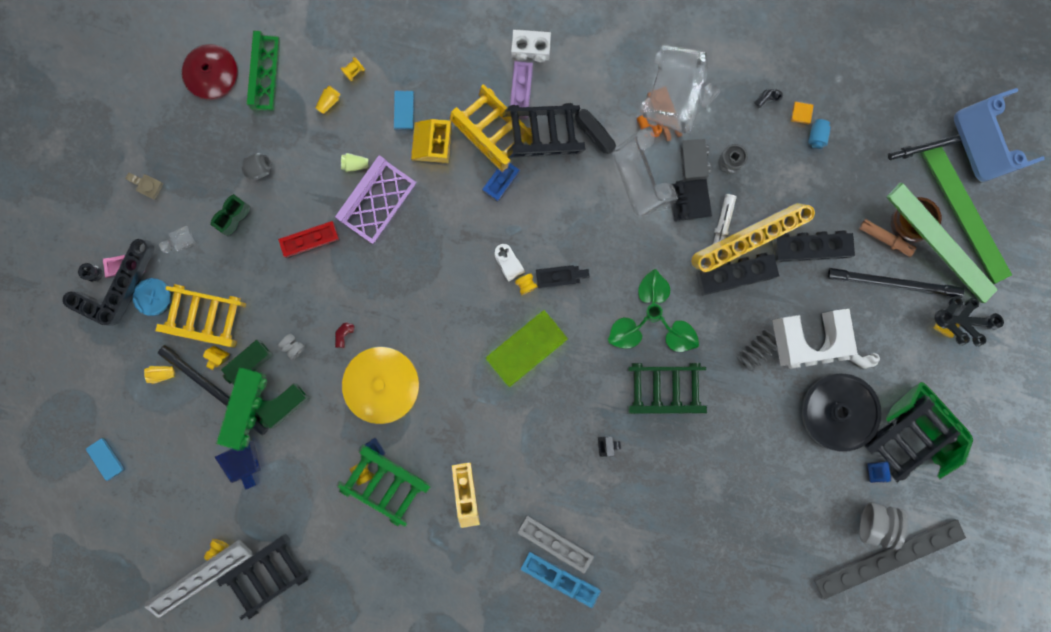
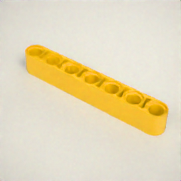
M796 203L695 253L692 256L691 263L696 269L704 272L711 271L811 221L815 215L814 208L810 205ZM771 225V230L768 233V227ZM755 233V238L751 241V236ZM738 241V247L735 249L734 245ZM719 250H722V254L718 258V252ZM705 258V263L701 266V260Z

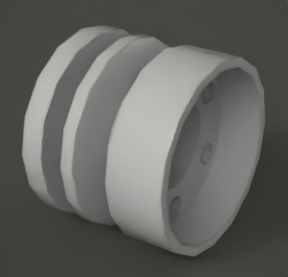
M869 502L866 504L861 516V541L876 546L881 543L882 547H890L894 550L900 549L906 538L908 528L906 511L890 506L886 509L885 505Z

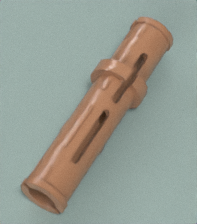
M867 219L859 227V230L889 245L890 249H896L908 257H911L917 248L902 240L901 236H895Z

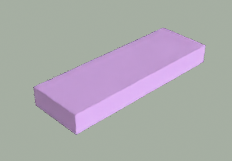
M514 61L510 105L529 107L533 63ZM519 116V119H528V116Z

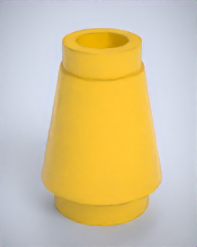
M328 85L327 88H324L315 108L325 114L340 100L341 94Z
M149 366V368L144 369L146 383H151L152 385L175 377L173 366Z

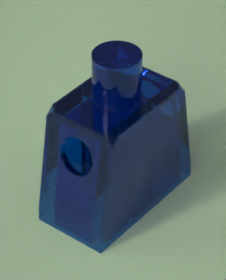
M250 441L244 450L230 449L215 456L216 461L231 483L241 480L245 490L256 486L252 475L261 471L254 441Z

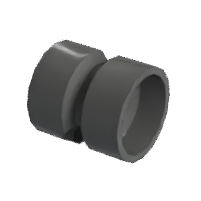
M739 144L729 145L719 157L718 165L720 169L727 174L737 173L748 159L746 149Z

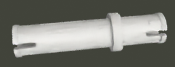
M725 194L718 226L714 230L716 234L713 244L729 236L730 232L728 229L737 199L735 195Z

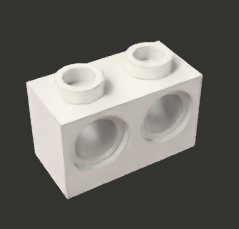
M513 30L512 58L518 61L534 59L536 62L549 60L551 32ZM523 43L527 47L525 49H519L517 45ZM537 45H543L545 49L539 51L535 47Z

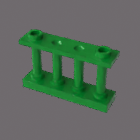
M362 444L358 450L359 454H361V460L346 484L339 480L337 483L340 489L339 492L347 497L351 495L389 517V521L398 527L401 524L405 527L407 522L402 518L417 493L421 491L427 493L430 485ZM373 461L378 464V470L364 492L360 493L352 487L366 465ZM389 471L394 474L395 479L378 504L369 497L384 473ZM406 481L411 484V490L397 512L394 513L387 509L386 506L400 484Z

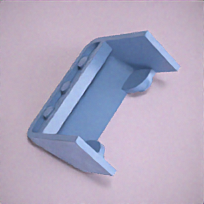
M1017 88L959 110L954 115L955 125L974 174L979 181L986 182L1045 160L1044 156L1028 162L1022 151L1014 150L1009 152L996 116L1005 110L1004 98L1018 92Z

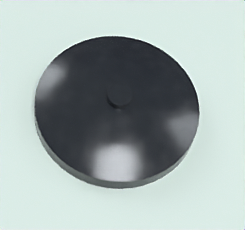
M841 373L825 376L815 382L804 397L802 404L804 426L811 438L824 448L839 452L859 449L873 439L880 427L882 410L879 398L874 389L857 376Z

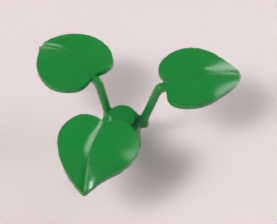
M657 269L652 270L643 278L638 289V295L642 302H652L647 308L646 317L638 326H636L635 321L631 318L623 317L618 319L613 324L608 338V342L617 348H633L641 342L643 337L638 329L648 320L650 322H658L660 320L666 329L670 331L667 333L665 340L671 350L686 352L699 347L698 335L689 323L677 320L673 323L672 328H670L662 316V308L656 303L665 302L669 298L671 290L667 280Z

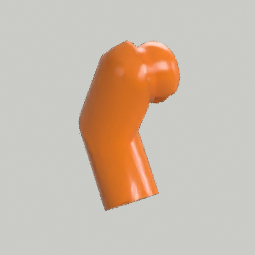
M645 115L636 118L644 135L658 137L662 133V127L658 124L650 125Z

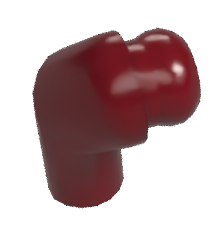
M345 322L336 330L335 348H345V336L348 333L354 332V324Z

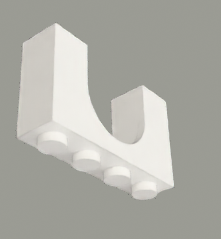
M842 309L822 313L826 338L823 347L819 351L813 350L806 343L800 315L773 320L780 366L788 365L789 369L801 367L800 363L811 366L818 365V360H822V364L834 362L833 358L843 361L850 360V355H857L850 310Z

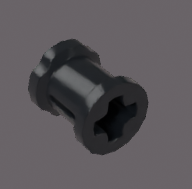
M84 263L79 267L78 275L83 280L97 282L102 277V269L96 265Z

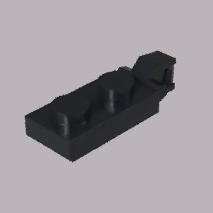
M574 265L536 269L538 289L576 285L580 283V279L590 278L589 269L579 270V266Z

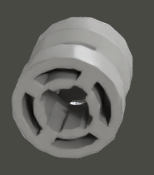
M288 334L279 343L277 348L282 352L285 351L287 357L294 360L302 353L305 346L297 342L292 334Z

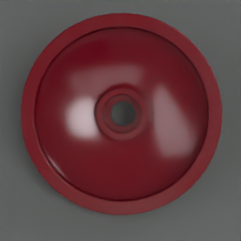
M215 44L201 45L193 49L186 56L181 70L182 80L186 88L196 97L205 100L218 99L228 94L235 86L238 78V65L233 55L227 49ZM206 65L209 66L207 70H203Z

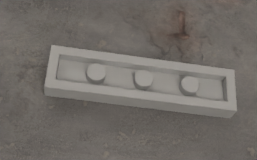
M528 515L517 532L585 574L594 559L593 555Z

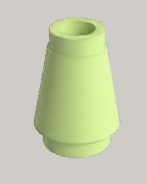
M349 153L341 155V170H346V172L368 170V158Z

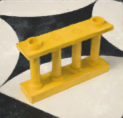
M483 84L478 94L480 98L465 111H460L457 107L453 109L449 120L503 172L510 163L507 150L512 144L504 151H501L495 143L512 129L511 117H503L502 115L507 107L495 96L492 89L487 88ZM487 103L493 111L478 124H473L469 120V116L483 104ZM500 116L507 124L491 138L487 137L482 130ZM519 120L522 142L531 145V128H527Z
M174 284L173 287L166 286L165 290L174 292L167 322L165 321L164 325L157 324L155 331L236 348L237 340H232L231 330L237 306L246 307V303L240 302L241 298L229 296V299L192 292L185 290V286ZM181 294L192 296L186 325H183V329L176 328L175 324ZM200 298L211 300L205 327L199 333L194 331L195 328L193 326ZM222 302L229 304L223 333L218 337L213 335L212 328L218 303Z

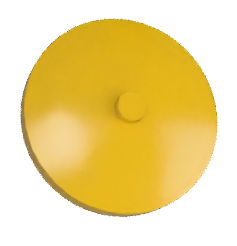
M374 347L359 353L348 364L342 379V393L349 409L360 419L375 424L391 423L405 416L414 406L419 394V377L413 363L404 354L387 347Z

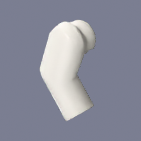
M876 353L865 357L857 354L851 355L850 361L863 369L876 366L880 361V357Z

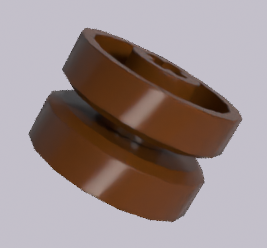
M916 197L941 225L942 215L935 202L928 198ZM895 209L891 216L893 233L896 236H901L902 240L909 243L924 240L904 216Z

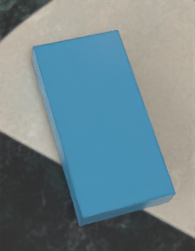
M395 91L394 129L413 130L414 91Z
M104 438L99 439L85 449L106 481L111 480L125 470Z

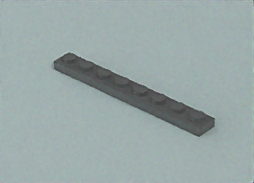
M955 519L904 541L902 547L898 550L887 548L814 581L822 599H827L966 539V536L959 521Z

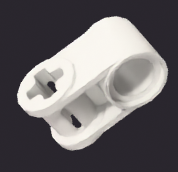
M500 244L496 247L495 259L508 282L525 273L524 268L509 245ZM501 249L503 251H508L506 254V258H504V256H499Z

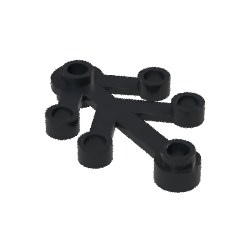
M955 296L949 300L947 309L937 311L934 317L937 325L944 329L948 328L956 336V342L961 346L969 343L970 337L955 324H959L973 337L972 342L977 347L984 345L987 340L972 325L986 326L990 330H997L1004 325L1002 316L997 313L987 318L969 317L973 310L979 307V302L976 298L967 300L965 302L966 307L959 316H954L955 310L963 305L962 299Z

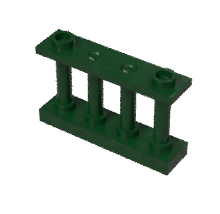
M631 363L632 367H627V371H634V402H632V406H627V414L707 413V405L702 406L699 396V371H706V367H701V363H689V367H643V363ZM641 371H653V402H651V406H644V402H642ZM661 371H672L671 406H663V402H661ZM680 371H691L692 402H690V406H682V402H680Z

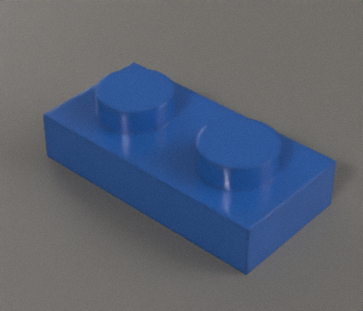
M511 163L503 172L497 168L482 191L496 201H499L520 170Z

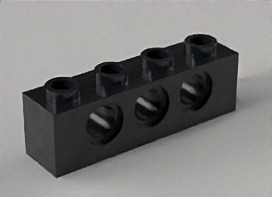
M846 230L835 231V234H828L827 231L816 232V235H809L808 232L797 233V236H790V234L785 233L772 240L776 263L849 259L855 256L853 233H847ZM829 241L835 243V250L829 247ZM810 242H814L817 245L816 251L810 248ZM791 243H795L798 246L797 252L790 248Z
M767 252L757 254L755 259L749 260V257L740 258L738 263L731 264L729 261L711 271H700L696 274L702 296L775 279L780 276L774 254L768 255ZM753 264L759 266L760 272L758 274L752 271L751 267ZM734 269L741 271L740 278H736L733 275ZM715 273H720L723 276L721 283L714 279Z

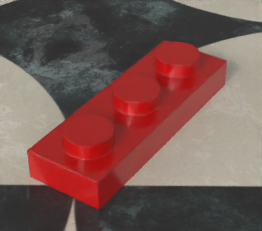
M330 221L280 238L278 241L283 256L287 258L337 241L339 237L334 222Z

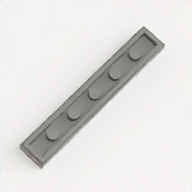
M240 540L236 541L145 603V608L157 618H160L250 558L252 551Z

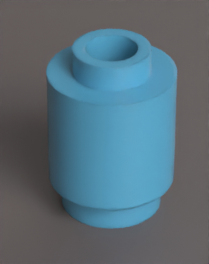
M824 119L815 120L812 124L808 141L811 147L822 149L824 146H827L831 130L830 122Z

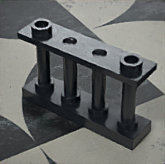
M565 103L562 106H508L502 113L503 117H511L514 144L507 150L508 158L581 154L586 150L585 142H578L576 140L573 114L580 110V105ZM547 115L551 141L549 144H542L540 142L537 116ZM555 115H565L568 134L567 143H560L558 141ZM519 116H529L532 134L531 145H524L522 142Z
M926 394L915 401L913 407L877 431L873 439L865 445L871 454L879 452L895 470L891 475L897 483L907 479L912 471L947 444L955 442L961 434L954 426L948 429L932 411V407L935 404ZM922 415H926L942 433L933 441L916 423V420ZM906 427H910L926 445L918 453L900 435L901 431ZM894 440L910 459L900 465L885 448L887 442Z
M287 534L279 537L216 580L220 587L224 584L230 586L244 607L246 613L239 617L240 620H243L245 617L251 619L259 613L257 609L294 584L300 586L308 580L307 576L311 571L308 570L302 574L286 549L287 545L285 543L290 541ZM274 551L280 553L296 578L287 585L270 561L271 557L269 554ZM257 562L263 563L279 588L271 596H269L253 571V565ZM241 573L247 575L263 600L254 607L237 583L238 579L236 576Z

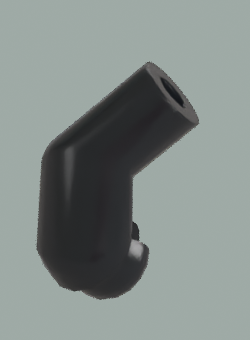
M766 89L755 100L754 104L758 108H762L767 101L776 102L782 100L783 93L778 89Z

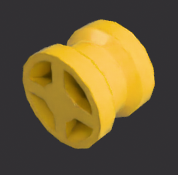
M532 273L515 281V284L520 288L521 295L538 288L537 284L532 280Z

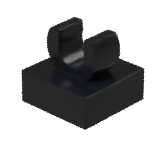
M612 436L598 437L599 456H615L614 450L621 449V442L613 441Z

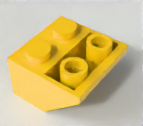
M429 119L415 122L411 160L449 163L452 136L451 121Z

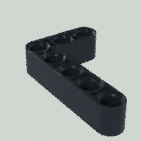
M143 239L132 241L103 302L85 293L70 291L65 293L62 298L64 306L101 325H117L121 321L135 292L134 289L139 284L154 253L153 243ZM144 244L145 250L141 253L140 246ZM133 261H135L137 265L134 270L131 266ZM125 278H127L128 285L126 287H124L123 281ZM117 295L120 298L118 304L115 303V297ZM75 296L77 297L76 304L73 303V298ZM92 304H93V306H94V311H93V313H91V311H90V306H91ZM108 313L111 314V320H110V321L107 320V314H108Z

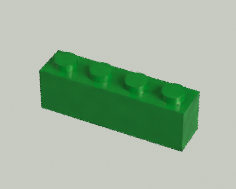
M239 368L216 444L235 450H244L250 442L249 431L256 422L254 415L256 409H259L262 398H260L262 390L266 388L267 379L265 378L267 374Z

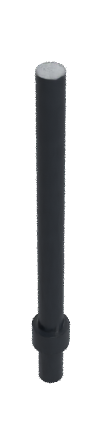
M955 135L914 147L906 146L899 151L888 153V159L890 161L898 158L906 159L912 157L913 154L962 142L960 135Z

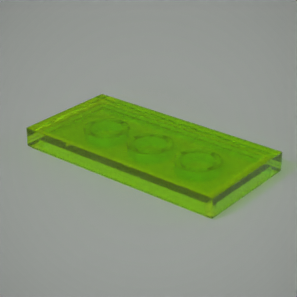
M543 310L485 357V359L510 388L566 342L568 338L548 313Z

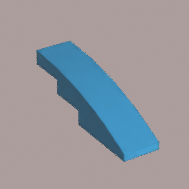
M529 552L521 568L522 571L553 589L559 590L572 599L580 601L590 608L594 607L602 591Z

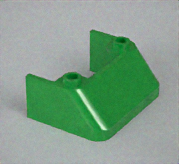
M920 382L892 406L885 420L890 422L913 407L915 401L924 394L933 401L935 405L932 407V411L948 429L954 426L961 433L955 442L947 444L931 457L932 461L940 466L937 477L941 479L966 464L973 443V437L969 430L925 383ZM922 415L916 420L919 427L932 441L942 434L926 415Z

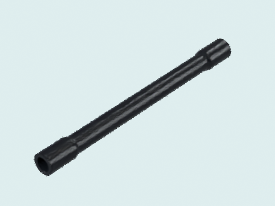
M829 268L827 278L831 280L866 283L941 294L948 297L958 296L962 298L964 295V287L904 280L849 272L835 268Z
M166 345L159 349L158 354L177 367L226 407L228 406L230 396L187 364ZM256 417L253 429L263 436L269 430V427H264L259 418Z

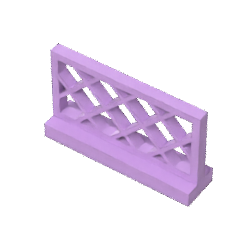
M379 155L339 210L335 219L374 244L417 182ZM385 167L393 171V179L383 180L382 171ZM405 179L410 183L407 190H398L397 180ZM395 181L396 192L385 193L384 182ZM381 183L383 194L372 195L371 187L373 184ZM397 194L398 203L394 206H388L386 196ZM384 196L386 207L374 209L373 198ZM370 198L372 209L361 211L360 202L363 199ZM386 209V220L377 222L375 211ZM373 212L375 222L363 224L362 213ZM360 214L361 225L353 226L347 221L351 215ZM364 226H376V234L373 238L365 234Z

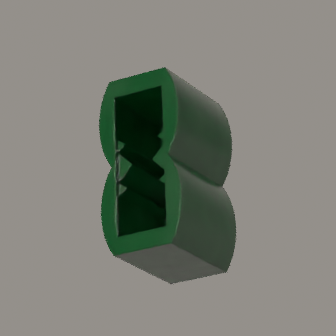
M233 194L225 200L222 210H219L212 217L210 225L222 234L229 236L236 230L239 221L247 216L250 206Z

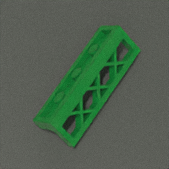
M254 30L247 105L252 110L274 111L280 38L279 36H264L261 31ZM265 41L274 42V48L269 52L264 49ZM270 58L273 64L266 71L263 68V62ZM268 75L271 79V84L264 89L261 85V80ZM267 94L270 98L269 105H259L260 98Z

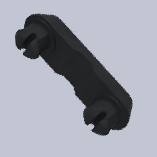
M580 109L577 111L575 121L600 151L605 154L614 152L616 143L603 125L588 110Z

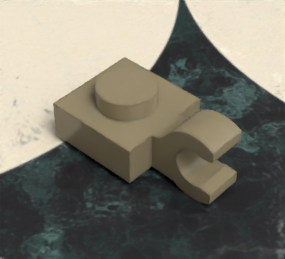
M128 172L125 178L138 185L137 192L153 200L156 199L164 184L146 174L141 179Z

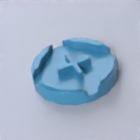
M154 278L142 280L134 289L133 303L136 309L147 316L163 314L169 309L172 302V292L165 290L168 285L164 281Z

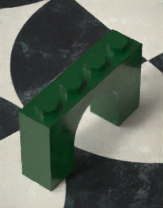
M256 339L221 369L224 373L223 378L229 384L232 383L234 385L239 368L256 371L273 354L261 340ZM293 383L277 398L269 401L262 399L259 409H256L255 413L261 417L259 421L264 427L273 429L310 398L298 384Z

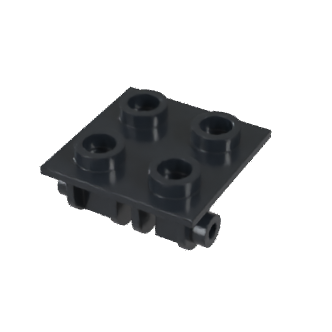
M707 179L689 182L680 180L674 184H669L674 221L712 216Z

